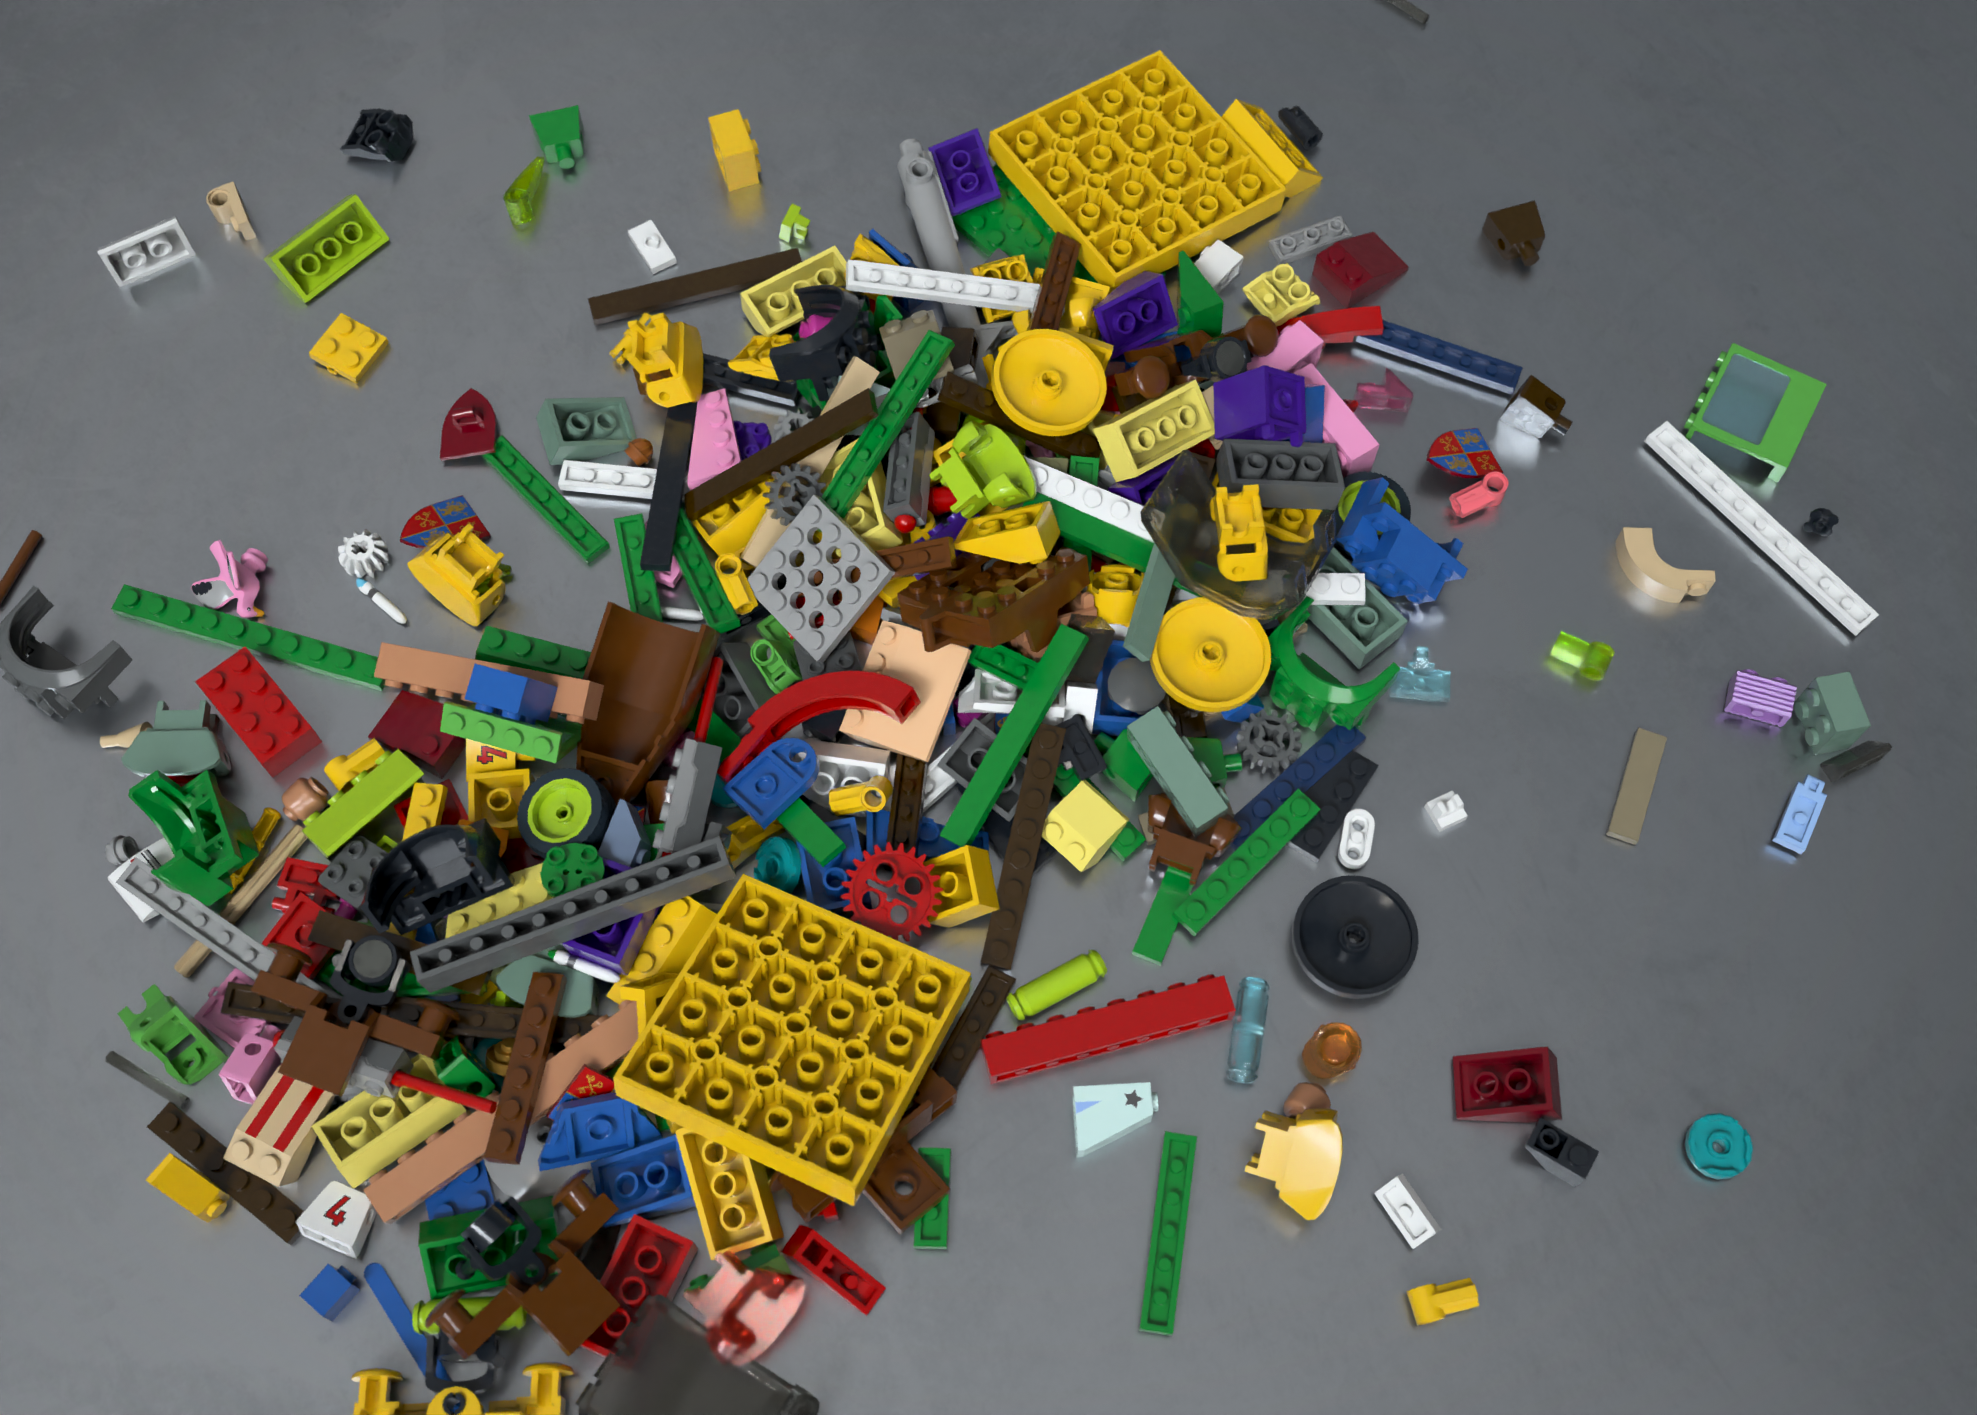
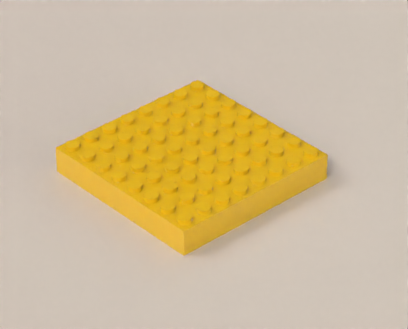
M1161 50L990 131L988 146L990 157L1055 233L1058 231L1081 243L1077 259L1098 284L1110 286L1113 290L1123 282L1144 271L1160 274L1177 265L1179 252L1184 251L1191 258L1202 252L1207 246L1211 247L1218 239L1223 241L1281 211L1287 188Z
M742 874L614 1075L616 1096L855 1206L969 992L971 973Z

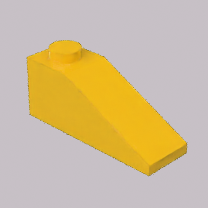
M171 1153L165 1157L146 1179L149 1184L207 1223L223 1213L227 1206L226 1202L231 1198L202 1172Z

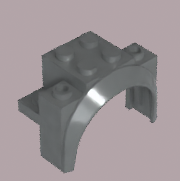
M33 586L0 622V668L5 672L2 678L15 687L14 690L28 701L32 699L36 702V705L49 716L56 713L65 719L74 708L83 714L93 702L98 704L100 701L111 708L118 701V697L108 686L133 661L132 658L113 640L92 658L80 665H76L45 642L39 643L31 632L54 605L41 593L39 588Z

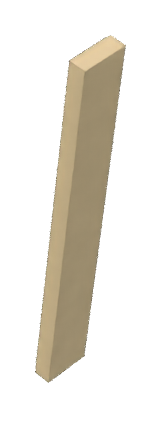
M852 357L820 416L867 388L871 389L880 372L858 357ZM844 436L798 461L796 464H800V468L804 465L811 467L810 474L818 472L820 474L816 480L818 482ZM795 476L796 479H799L800 484L808 483L802 477ZM795 491L792 500L796 501L795 496L799 495L798 491ZM790 507L782 508L786 513L795 515ZM773 509L766 510L740 556V559L755 568L790 525V523L787 526L781 525V517L777 520L772 519L770 516L774 511Z

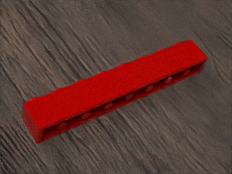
M1209 974L1198 978L1197 983L1185 985L1184 982L1175 983L1167 987V991L1155 993L1154 990L1145 991L1138 994L1137 999L1125 1001L1124 998L1115 999L1108 1002L1107 1007L1096 1010L1093 1006L1085 1007L1076 1012L1077 1015L1066 1018L1062 1014L1048 1018L1046 1020L1047 1023L1036 1026L1034 1023H1025L1016 1027V1031L1006 1034L1003 1031L989 1033L985 1036L986 1039L981 1040V1051L990 1083L994 1084L1232 1020L1236 1009L1225 976L1215 977L1214 974Z

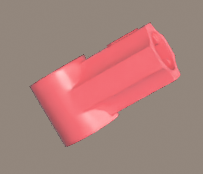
M1493 471L1485 475L1483 480L1452 494L1449 500L1456 516L1464 518L1487 506H1498L1507 491L1508 479L1504 474ZM1488 487H1494L1498 491H1491Z

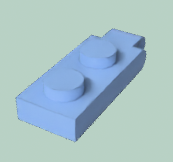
M1807 774L1803 783L1798 781L1795 784L1773 837V842L1799 854L1806 850L1827 794L1822 792L1825 785L1824 781Z

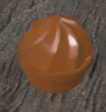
M637 438L627 443L629 446L624 452L639 467L644 463L648 464L653 455V447L649 440Z

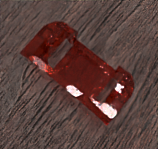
M728 1250L724 1253L719 1252L714 1257L722 1267L703 1290L697 1287L693 1291L689 1289L683 1294V1297L707 1318L703 1325L708 1331L704 1336L713 1355L724 1367L729 1364L739 1366L751 1362L764 1353L797 1313L804 1298L806 1287L803 1278L769 1265L761 1268L758 1267L753 1272Z

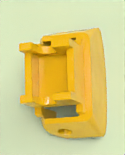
M1091 293L1068 294L1065 302V312L1061 317L1058 331L1061 327L1092 338V333L1098 330V324L1092 308L1101 302L1102 298ZM1029 310L1016 312L1012 315V322L1018 334L1027 331L1032 314Z
M664 312L651 316V322L655 326L653 328L644 327L638 320L629 321L628 327L632 331V353L627 354L626 359L640 374L641 382H646L648 397L654 403L667 408L688 402H698L703 385V350L698 329L681 321L672 323ZM670 369L673 377L653 382L648 377L650 373Z
M1258 484L1243 485L1242 492L1227 493V487H1216L1215 496L1210 500L1209 504L1213 521H1216L1220 551L1216 555L1218 569L1226 579L1235 582L1267 580L1268 546L1261 498L1258 494ZM1254 543L1255 553L1226 555V545Z
M469 523L456 535L450 533L441 535L407 564L415 578L438 601L464 622L475 627L499 607L504 598L506 586L503 579L500 578L503 575V571L498 568L504 554L501 551L497 554L472 533L473 526ZM493 574L487 585L490 589L479 597V592L476 588Z
M1327 1108L1304 1110L1302 1114H1297L1295 1120L1265 1110L1262 1118H1259L1255 1125V1129L1266 1132L1261 1154L1254 1153L1252 1161H1249L1245 1167V1172L1276 1181L1275 1188L1280 1190L1279 1198L1306 1220H1314L1323 1213L1329 1203L1341 1166L1343 1135L1339 1124L1336 1122L1338 1111Z

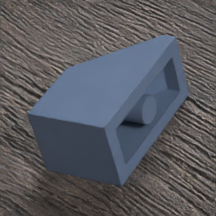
M620 799L598 854L601 858L635 868L650 861L652 845L637 808L627 801Z

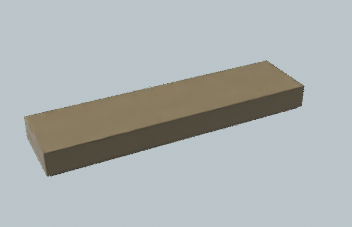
M1639 727L1635 731L1606 835L1633 845L1637 844L1667 737Z

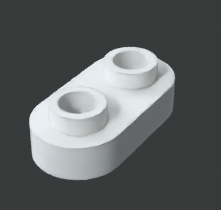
M1351 810L1343 821L1338 858L1341 864L1349 869L1362 868L1370 857L1375 821L1373 816L1366 810ZM1353 824L1361 825L1363 830H1355ZM1353 851L1357 853L1358 858H1351L1348 852Z

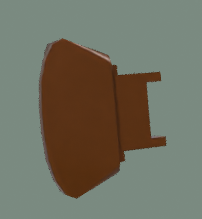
M1165 793L1148 795V832L1154 834L1153 840L1157 841L1149 862V870L1155 872L1159 862L1192 874L1189 885L1195 887L1205 858L1212 860L1214 856L1221 857L1240 835L1242 828L1232 816L1227 814L1225 819L1219 817L1217 824L1195 838L1171 803L1172 800H1169Z

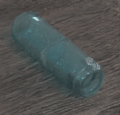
M1245 977L1239 983L1241 989L1237 992L1236 1012L1234 1014L1227 1062L1230 1070L1226 1071L1230 1080L1245 1084L1253 1083L1258 1078L1255 1072L1259 1069L1269 1000L1266 992L1270 990L1268 982L1256 977Z

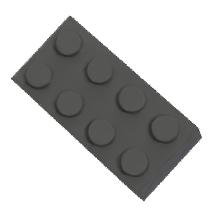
M1223 439L1216 459L1220 487H1227V493L1242 492L1243 485L1258 484V494L1261 498L1262 507L1336 510L1345 489L1336 445L1332 443L1303 442L1297 448L1291 446L1288 441Z

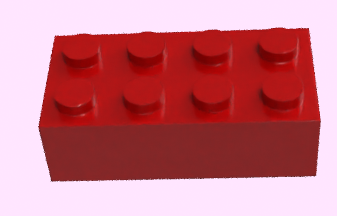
M246 646L195 681L272 778L322 743V740Z
M634 1214L600 1280V1283L618 1301L620 1306L580 1347L637 1373L698 1250L696 1244L681 1235Z

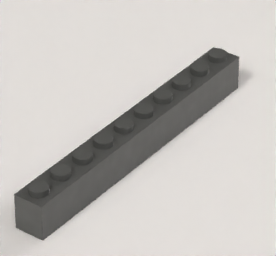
M717 836L411 951L410 955L417 981L427 991L432 993L734 879L736 874L728 850L721 837Z

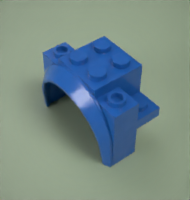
M1381 477L1363 482L1335 539L1342 543L1344 549L1351 554L1353 558L1351 565L1359 570L1360 573H1365V579L1380 587L1381 592L1389 597L1406 595L1409 601L1416 604L1436 601L1445 582L1463 579L1468 570L1456 560L1464 543L1458 538H1454L1452 542L1435 543L1386 502L1380 503L1389 485L1388 481ZM1377 530L1383 532L1380 540L1378 539Z

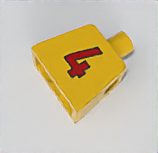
M466 739V782H468V774L516 770L519 768V760L536 761V758Z

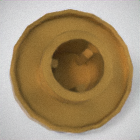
M505 1038L487 1049L485 1059L487 1069L500 1076H506L515 1038Z

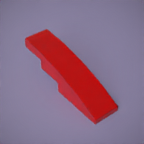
M1380 306L1354 307L1319 312L1292 318L1277 326L1279 337V334L1285 327L1289 325L1292 327L1301 320L1324 341L1322 349H1324L1325 343L1353 342L1354 336L1382 335L1384 329Z

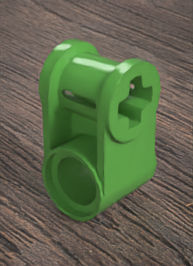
M761 639L752 645L750 650L751 658L774 693L778 694L796 680H802L798 663L793 659L781 641ZM770 647L771 657L768 659L767 650Z

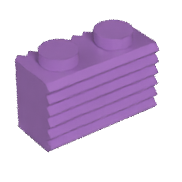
M1737 670L1729 682L1724 711L1783 727L1792 716L1797 686L1788 684L1787 680L1774 677L1769 679L1758 676V673L1754 670Z

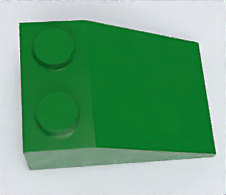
M1184 251L1179 252L1177 285L1179 328L1177 329V334L1203 330L1210 337L1222 334L1223 300Z

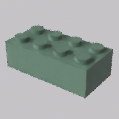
M1326 541L1285 573L1359 572ZM1366 579L1365 605H1310L1308 612L1311 614L1309 619L1359 670L1399 639L1408 622Z
M1157 706L1127 726V738L1169 800H1172L1171 803L1196 838L1217 824L1219 817L1222 819L1226 818L1229 799L1221 787L1214 788L1210 781L1212 775L1202 761L1196 762L1192 754L1194 749L1185 736L1181 738L1178 736L1174 728L1177 726L1170 713L1167 710L1162 712Z

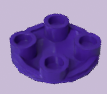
M733 421L742 461L771 444L772 437L765 423Z

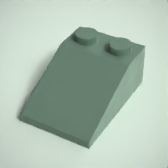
M624 397L545 399L536 416L550 465L563 464V460L585 462L621 452L629 446L627 444L629 441L637 439Z

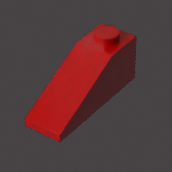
M800 1224L780 1251L801 1269L866 1316L886 1289L885 1286L814 1229Z

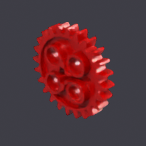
M887 842L885 851L882 852L876 844L873 846L874 855L871 856L866 850L862 851L864 861L861 862L853 859L852 862L857 869L855 871L848 869L845 871L851 877V881L841 882V885L848 888L849 893L841 895L840 898L849 900L850 904L845 906L843 911H853L854 915L849 919L853 922L859 921L860 925L885 936H890L897 941L898 936L902 935L903 939L909 942V932L912 931L915 935L921 936L919 926L923 925L930 928L931 924L926 918L928 916H938V913L932 909V906L942 904V901L934 898L935 893L943 891V888L934 887L933 884L941 878L940 875L931 876L929 873L935 865L929 864L924 866L923 862L926 855L923 854L918 858L914 857L915 847H912L905 853L903 843H899L895 851L892 849L891 843ZM885 863L891 866L893 874L890 880L882 881L877 877L876 869L879 864ZM909 877H914L920 882L921 888L916 895L908 894L904 888L905 881ZM870 879L885 888H891L895 885L897 887V894L915 901L917 906L912 907L897 898L889 902L886 900L887 894L867 885L866 881ZM869 891L877 894L879 898L878 906L873 910L865 908L862 904L863 895ZM896 905L904 907L907 911V917L901 924L895 923L891 919V910Z

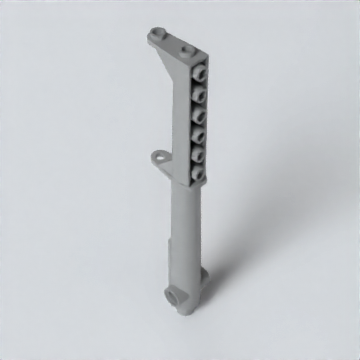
M914 138L907 139L900 144L901 159L898 161L897 167L906 193L905 201L911 210L930 270L965 274L958 251L959 238L931 151H924L919 140ZM941 302L949 327L975 329L980 340L975 374L978 385L986 388L989 380L982 358L987 354H993L1002 339L1018 334L1013 322L1005 321L981 325L975 306ZM976 417L973 418V420L976 421V422H978V423H984V422H985V421L980 420V419H978V418H976ZM1001 429L1013 440L1023 456L1034 458L1031 454L1020 449L1016 435Z

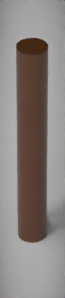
M31 530L1 579L0 605L42 538V534Z

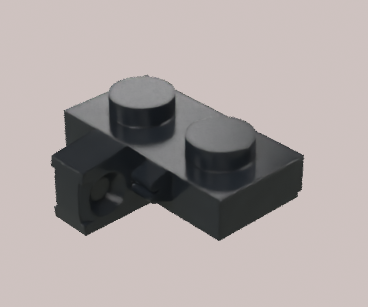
M1076 715L1056 725L1066 729L1057 768L1063 765L1065 771L1073 769L1079 782L1087 780L1108 768L1080 715Z

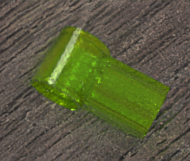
M1561 631L1551 650L1550 656L1578 667L1580 673L1586 678L1599 681L1604 679L1615 652L1605 643L1596 641L1588 643Z

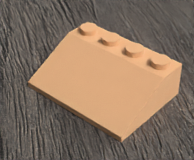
M882 620L863 671L887 675L910 685L916 691L921 703L903 724L878 712L847 709L839 731L856 741L929 762L972 651L959 645L949 644L936 651L926 652L921 631Z

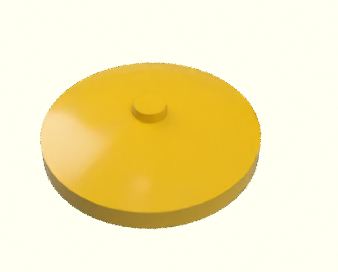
M1033 329L1014 336L999 351L991 373L992 390L1003 412L1022 428L1040 435L1065 436L1082 430L1095 419L1106 396V377L1096 355L1077 338L1057 330Z
M1199 597L1177 604L1163 616L1150 663L1158 683L1174 700L1189 708L1203 712H1223L1245 704L1258 693L1270 669L1271 649L1263 627L1246 609L1225 599Z

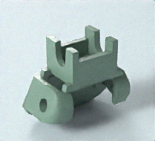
M200 700L199 710H169L168 705L164 701H158L154 727L139 732L121 758L123 765L127 769L142 777H148L156 770H159L166 776L193 775L209 770L215 777H224L231 770L227 749L217 736L220 718L217 714H210L211 706L206 700Z
M562 943L511 962L496 976V983L502 992L514 1001L525 1005L533 972L564 974L567 978V983L558 1016L576 1018L586 1016L587 1014L598 1015L599 988L593 976L567 965L557 964L549 957L548 951L550 950L568 952Z

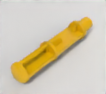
M266 807L263 810V814L252 831L259 852L265 846L264 843L277 821L281 818V814L271 807ZM256 858L230 875L234 889L228 894L232 895L237 885L243 883L247 872Z

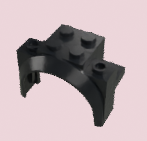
M833 285L797 288L795 293L798 295L804 311V319H808L811 315L834 318L822 329L807 338L771 348L769 357L779 382L811 379L819 401H828L838 384V376L843 375L852 357H858L873 368L875 367L878 352L882 349V339L880 334L876 333L874 315L869 310L870 301L868 296L864 295V292L846 290V286Z
M486 818L470 825H438L408 837L386 854L377 866L372 868L360 908L379 934L389 930L392 922L399 934L403 935L513 887L515 879L499 856L501 841ZM415 887L414 893L405 896L409 891H411Z

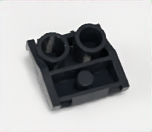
M381 108L361 110L358 121L340 150L348 156L387 160L388 162L401 160L413 141V122L406 114H396L392 110Z

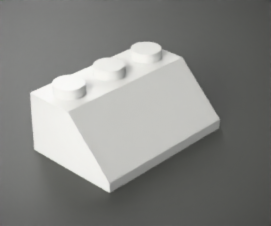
M176 216L98 248L97 251L119 287L196 255Z
M801 739L814 749L819 760L817 779L803 795L832 812L829 805V791L831 789L866 782L874 776H883L888 779L890 750ZM797 753L794 762L804 760L807 753ZM871 790L875 797L882 798L878 791ZM866 810L845 815L866 818Z

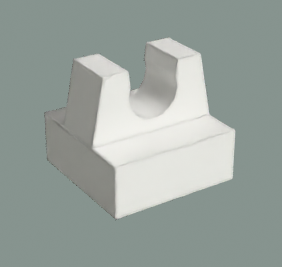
M1453 791L1427 802L1424 806L1439 832L1466 820L1468 816L1463 808L1464 803L1459 795H1455Z

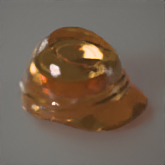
M1340 1022L1322 1024L1305 1044L1302 1052L1303 1062L1307 1069L1320 1079H1330L1347 1073L1356 1068V1063L1360 1059L1362 1052L1361 1038L1347 1024Z

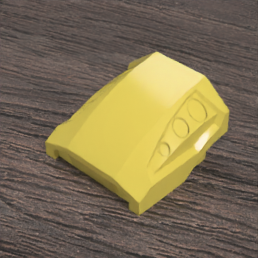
M1288 263L1280 264L1274 270L1264 272L1242 288L1243 293L1262 315L1269 317L1276 327L1301 314L1313 305L1320 304V298L1317 294L1315 295L1314 292H1311L1309 285L1302 282L1300 277L1294 274L1293 268Z

